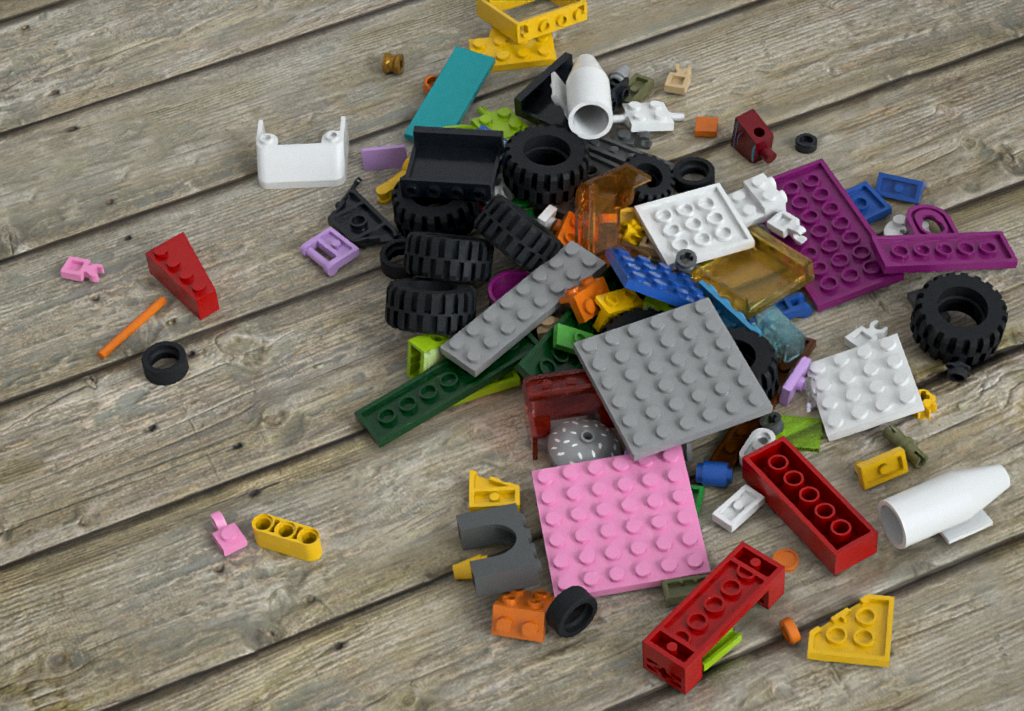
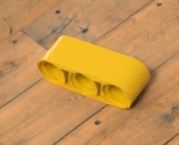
M259 514L252 519V530L255 543L258 546L310 562L316 561L322 556V544L317 529L269 514Z

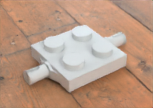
M660 101L622 103V114L613 115V123H624L631 132L673 131L674 121H684L683 112L671 113L666 108L664 102Z

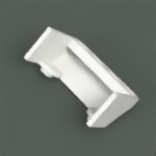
M341 116L340 131H328L322 136L321 143L278 145V138L273 134L265 133L263 120H259L256 153L260 187L263 189L336 187L344 184L347 177L349 153L346 116Z

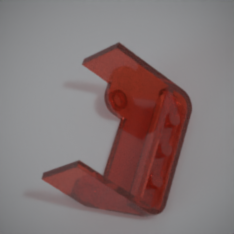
M584 368L531 375L523 380L522 396L526 430L533 460H538V439L548 436L551 432V420L599 414L602 424L609 428H615Z

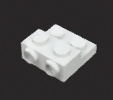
M764 173L743 181L744 188L727 195L747 229L768 221L782 209L786 211V202L788 201L785 192L776 189L777 186L772 176L767 178Z

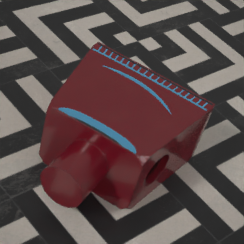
M751 109L735 117L731 146L750 163L755 164L761 160H764L767 164L773 162L777 157V154L772 150L774 136L757 112Z

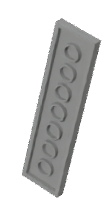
M571 240L560 249L557 255L540 265L440 346L441 354L472 376L477 377L564 304H560L559 299L566 295L565 291L567 289L580 286V281L588 276L598 277L607 269V263Z

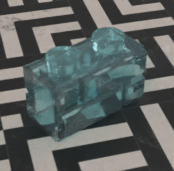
M772 305L756 316L755 323L760 329L762 336L773 345L776 354H779V357L785 363L790 362L804 352L806 336L775 305Z

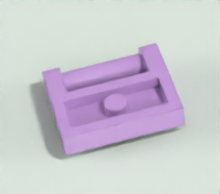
M331 226L303 243L300 247V253L314 260L324 268V272L329 276L335 275L340 267L360 255L359 248ZM319 247L333 259L328 261L315 249Z

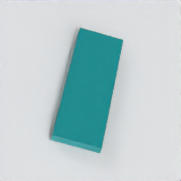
M456 46L406 129L404 139L414 142V126L444 127L460 125L492 70L495 58Z

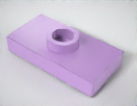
M805 356L800 359L781 389L779 404L787 407L795 393L803 390L807 381L806 376L811 359Z

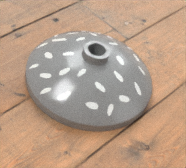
M574 418L560 423L553 429L548 439L547 452L551 462L556 467L622 455V447L617 435L605 424L588 418Z

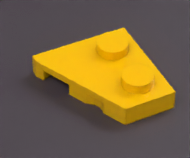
M469 470V512L516 503L519 512H521L519 485L503 482L492 476L487 479L478 476L477 471Z

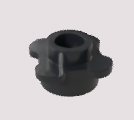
M960 361L946 363V368H948L946 374L949 380L964 382L967 377H970L968 372L970 370L969 365Z

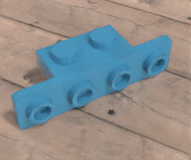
M703 280L698 282L699 289L704 292L703 295L706 298L709 297L726 327H732L733 329H739V327L746 328L747 331L753 330L759 333L760 337L762 336L760 329L755 324L751 325L741 311H736L727 298H722L713 285H708Z

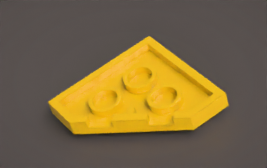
M867 594L859 599V603L850 609L846 607L832 616L830 621L822 627L817 626L810 630L807 659L889 668L895 597Z

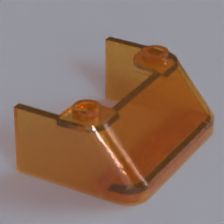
M625 163L580 184L575 195V243L605 261L607 266L610 265L605 257L608 247L615 250L617 247L623 248L630 253L629 255L635 257L642 255L648 259L652 258L651 253L628 241L620 243V210L628 207L633 202L634 188L651 181V176Z

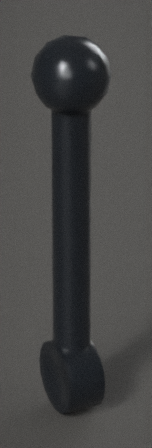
M360 177L355 179L353 185L350 187V189L347 191V193L344 195L341 201H346L350 196L349 191L353 188H356L357 185L360 184V182L362 181ZM341 201L336 202V204H335L336 209H337V207H338V204H339Z

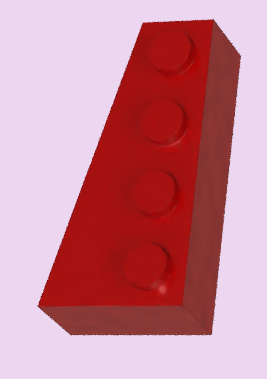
M184 232L145 253L150 273L200 320L220 309L216 289Z

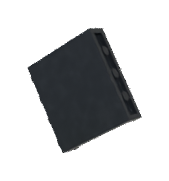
M563 53L514 98L515 115L537 125L548 127L555 125L556 128L561 129L563 127L568 129L570 133L572 132L564 110L560 105L556 106L551 98L552 88L550 86L551 73L554 71L566 85L573 67L572 54ZM625 77L619 84L609 80L612 111L629 96L628 77Z
M414 126V145L405 178L400 177L402 197L489 202L494 194L504 151L503 131Z

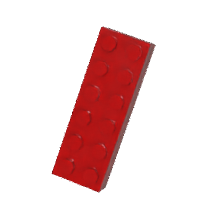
M785 436L742 457V478L755 491L765 496V502L834 576L877 552L878 532Z

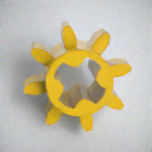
M631 219L630 223L624 221L617 228V240L628 249H630L631 245L637 247L645 235L644 227L640 226V222Z
M919 389L918 391L925 410L912 414V416L919 420L929 419L931 412H937L936 395H932L928 390Z

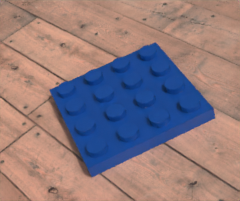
M620 247L616 249L607 248L605 257L625 288L677 307L706 298L703 295L704 292L697 286L698 283L692 279L691 274L680 271L675 272L664 263L659 262L656 265L642 255L637 257L629 255L630 253Z

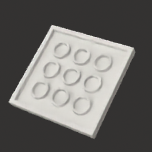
M720 183L634 206V213L642 227H644V231L662 263L670 266L671 270L677 269L675 266L676 255L682 249L692 250L697 256V264L755 247V240ZM684 258L683 263L688 264L689 259Z
M898 334L811 362L807 371L829 442L925 410Z

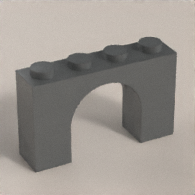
M516 503L456 515L463 551L488 545L511 547L509 551L501 555L470 561L472 581L477 598L539 585L538 574L542 573L541 562L537 558L535 544L532 542L530 529L526 525L524 512L519 513Z

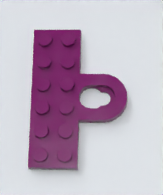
M919 204L908 209L904 224L909 235L871 236L869 242L884 274L1016 268L1018 259L1002 231L959 233L947 212L928 204ZM923 219L934 221L939 226L941 233L926 231L922 227Z

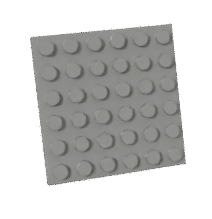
M709 297L573 343V349L633 461L767 415L773 411L771 402Z

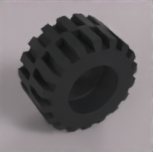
M637 153L633 157L629 156L623 162L614 179L613 191L616 192L615 198L620 199L619 203L621 206L634 207L669 197L675 185V181H673L674 174L670 173L671 168L665 166V162L662 159H656L657 156L654 155L648 156L647 153H643L641 156ZM638 181L644 182V183L647 184L649 187L643 186V185L640 184Z

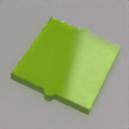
M780 415L784 423V429L776 436V439L785 436L798 451L819 452L820 440L823 439L824 435L822 432V419Z

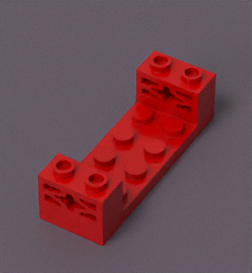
M742 541L642 641L643 668L686 695L702 679V658L756 603L769 610L784 594L785 566Z

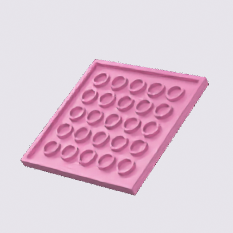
M681 445L633 461L630 454L531 471L554 597L563 590L577 585L583 587L593 597H600L661 586L662 580L711 573Z

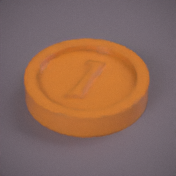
M779 549L773 554V560L785 566V572L795 570L799 564L798 554L791 549Z

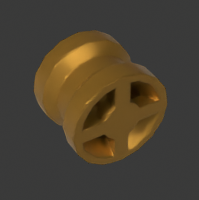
M385 52L382 60L383 73L394 72L396 75H401L404 69V55H392L390 52Z

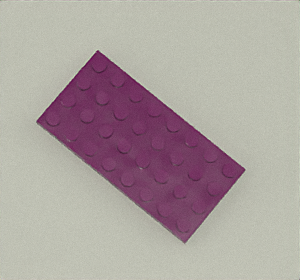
M823 158L773 176L777 186L776 189L778 191L783 190L787 196L786 212L799 219L800 225L806 229V232L802 235L807 237V241L799 245L794 242L790 235L782 238L769 230L772 237L771 242L817 312L904 280V273H883L869 244L871 236H877Z

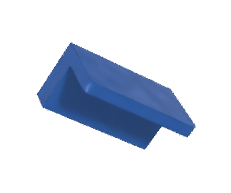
M879 172L875 191L883 197L920 204L923 188L927 187V183Z

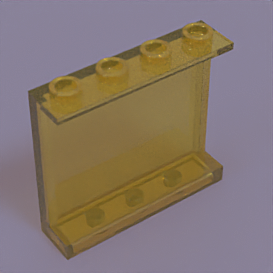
M754 224L747 227L755 240L754 248L718 257L701 268L696 265L695 269L689 272L692 275L691 279L696 283L703 280L708 285H713L722 298H727L736 311H741L748 320L815 280L812 260Z

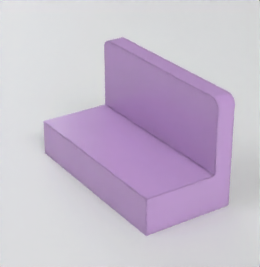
M404 144L361 149L364 171L402 168L404 161L407 159V150Z

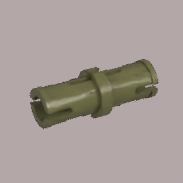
M895 424L889 425L892 430L888 427L884 429L883 437L888 439L895 447L900 446L903 448L906 458L916 468L921 467L919 462L922 465L927 462L928 456L914 444V440L911 437H906Z

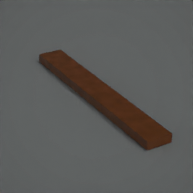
M794 333L778 356V388L774 397L769 400L773 410L779 403L783 385L800 359L804 356L807 358L816 347V340ZM761 417L731 427L709 461L728 462L729 468H733L734 471L739 463L741 448L754 430L762 428L759 423Z

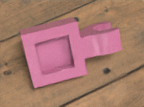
M220 511L210 515L214 521L212 526L216 530V532L212 533L213 540L224 556L247 546V540L235 522L227 525Z

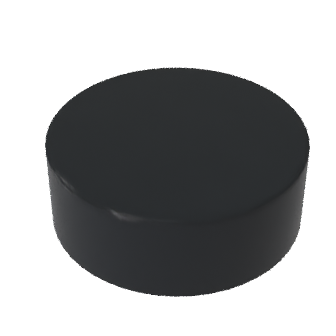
M809 133L800 134L795 139V149L803 154L813 153L817 149V138Z

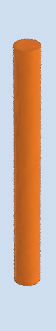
M160 296L99 350L97 356L104 360L167 303L166 299Z

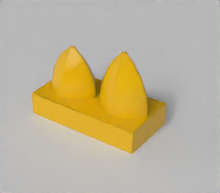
M900 446L880 453L866 461L858 460L854 464V470L858 475L860 487L864 490L909 472L905 450Z

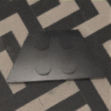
M355 188L349 191L350 196L346 201L342 200L338 204L337 209L327 218L329 226L358 248L386 244L389 241L401 238V233Z

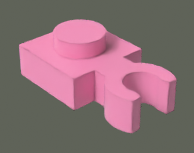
M73 256L68 258L60 270L62 278L83 282L84 278H89L92 282H99L97 273H105L103 265H92L91 260Z

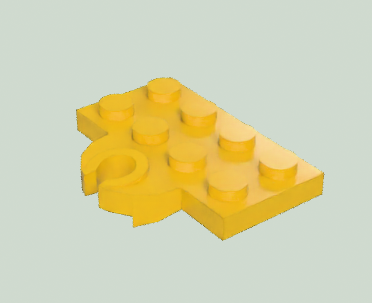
M493 27L490 30L489 37L468 40L469 50L495 58V64L490 72L549 66L557 60L552 32L516 43Z

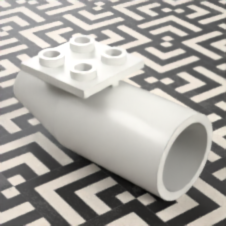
M582 54L577 57L566 85L555 71L551 73V98L556 106L560 105L564 110L571 131L577 134L578 137L589 140L597 139L607 134L613 124L610 82L595 57L590 54Z
M1000 464L948 471L881 500L878 503V517L887 538L898 549H904L938 533L948 544H951L993 525V521L983 508L1010 487V478L1005 468Z

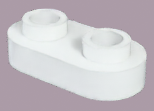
M758 428L751 433L739 452V463L741 466L742 457L775 440L776 437L773 431L767 428Z

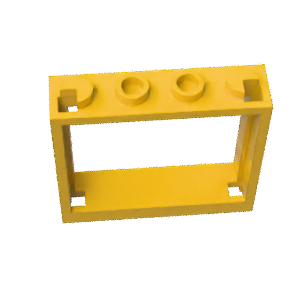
M476 0L477 16L516 43H521L587 20L586 0H550L561 8L520 22L503 11L535 0Z

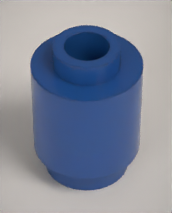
M704 461V463H697L696 483H702V486L727 488V483H732L733 468H729L728 462Z

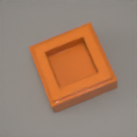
M697 116L695 137L716 138L719 118Z

